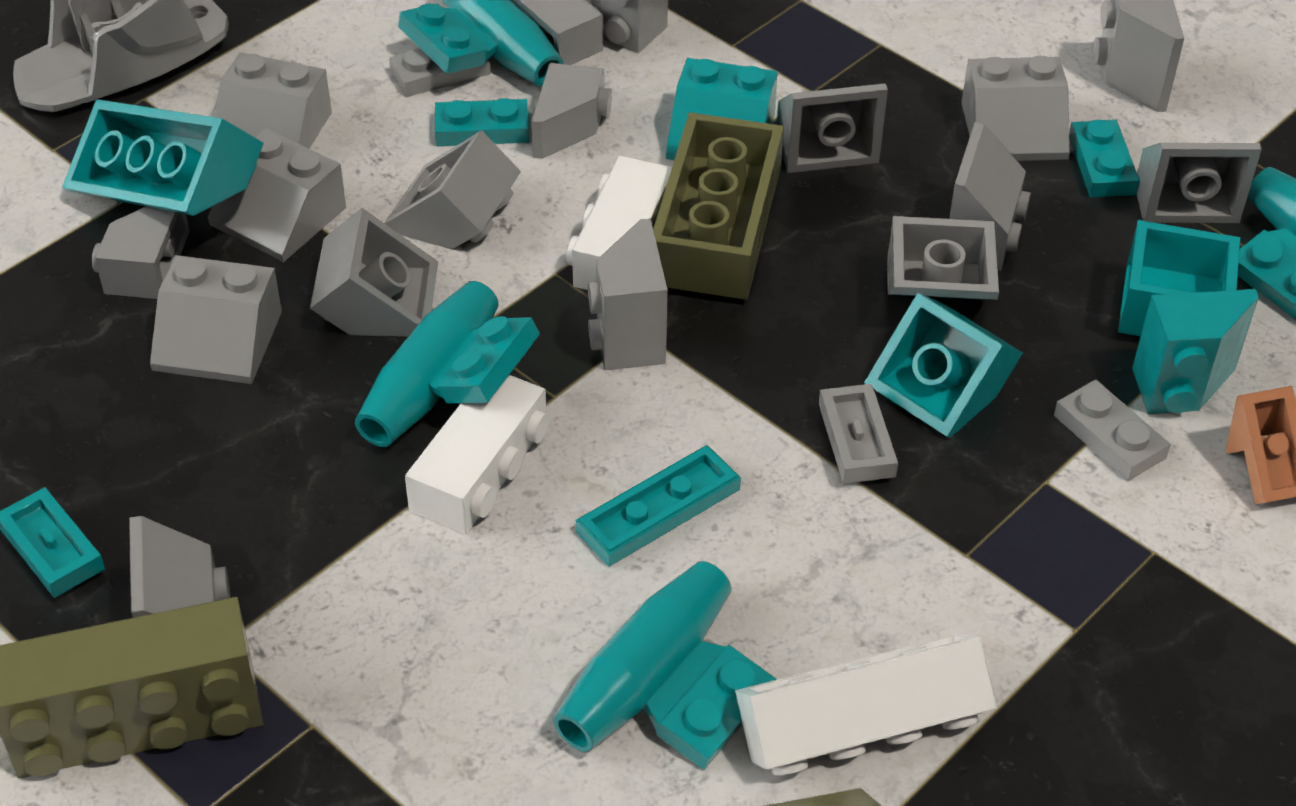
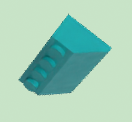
M96 99L62 188L69 192L194 216L247 189L264 143L223 118Z

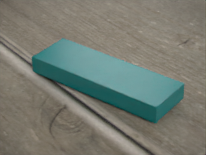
M705 445L576 519V533L610 567L739 491L741 477L708 445Z

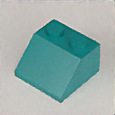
M686 58L676 88L666 148V159L675 160L689 112L772 124L775 116L778 71L761 69L756 66L720 63L710 59Z
M1256 289L1151 296L1132 367L1147 414L1199 411L1236 370L1259 298Z
M917 293L864 383L872 384L873 389L940 433L951 438L997 397L1023 352L940 301Z

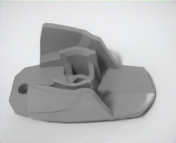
M51 0L48 44L16 59L14 63V86L19 102L28 108L56 112L102 98L163 75L193 60L224 39L229 26L227 15L213 0Z

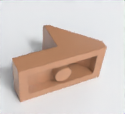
M1293 386L1237 396L1226 451L1227 454L1244 451L1255 504L1296 497V400Z

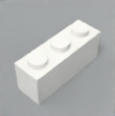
M619 156L611 173L603 174L599 185L598 199L595 205L589 204L586 208L582 225L583 230L580 236H573L568 246L566 261L568 265L573 266V287L588 290L589 282H597L596 260L640 219L651 218L652 227L654 228L671 173V166Z
M509 375L488 403H461L405 475L409 512L467 535L479 517L484 518L490 513L495 503L497 492L507 479L512 480L517 476L521 469L524 455L532 444L540 443L545 437L550 425V414L546 412L545 388Z

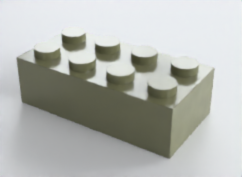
M689 112L653 228L667 288L748 300L781 170L784 126Z
M238 597L0 645V735L18 778L32 775L47 776L64 768L92 762H111L124 755L156 748L171 749L182 745L184 742L216 735H235L245 729L264 725L253 662Z

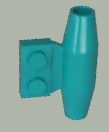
M442 0L447 8L441 7L438 3L423 4L418 8L400 11L398 28L446 74L485 65V61L492 56L504 67L533 84L542 87L549 64H564L562 58L539 26L511 0Z
M1267 167L1252 181L1247 198L1277 230L1269 232L1264 230L1240 248L1238 277L1296 320V178L1273 167Z
M469 281L423 318L381 369L355 419V426L360 435L373 445L387 447L432 410L441 397L446 403H488L540 335L532 317L506 318L500 316L493 318L499 305L495 293L481 282Z
M706 561L695 563L647 598L593 656L553 719L558 734L570 746L577 750L588 752L645 709L657 731L656 735L702 770L708 767L743 725L735 690L776 680L774 676L731 645L721 646L703 641L732 591L730 581L723 571Z

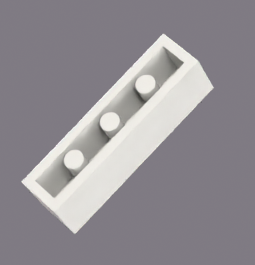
M963 633L735 690L750 760L766 770L771 769L773 775H786L808 768L807 759L828 753L832 760L855 757L866 752L864 744L885 738L887 744L890 745L912 742L923 736L922 728L941 723L943 729L947 730L968 727L979 722L977 714L997 709L982 638Z

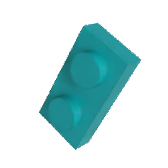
M501 98L481 101L454 100L451 102H435L436 147L457 146L481 130L495 144L529 143L527 99Z
M1117 119L1071 122L1069 140L1089 197L1137 195L1140 180Z
M45 487L0 511V530L54 598L105 570L100 553Z

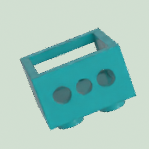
M1138 220L1126 266L1118 332L1141 336L1152 295L1236 290L1240 237Z

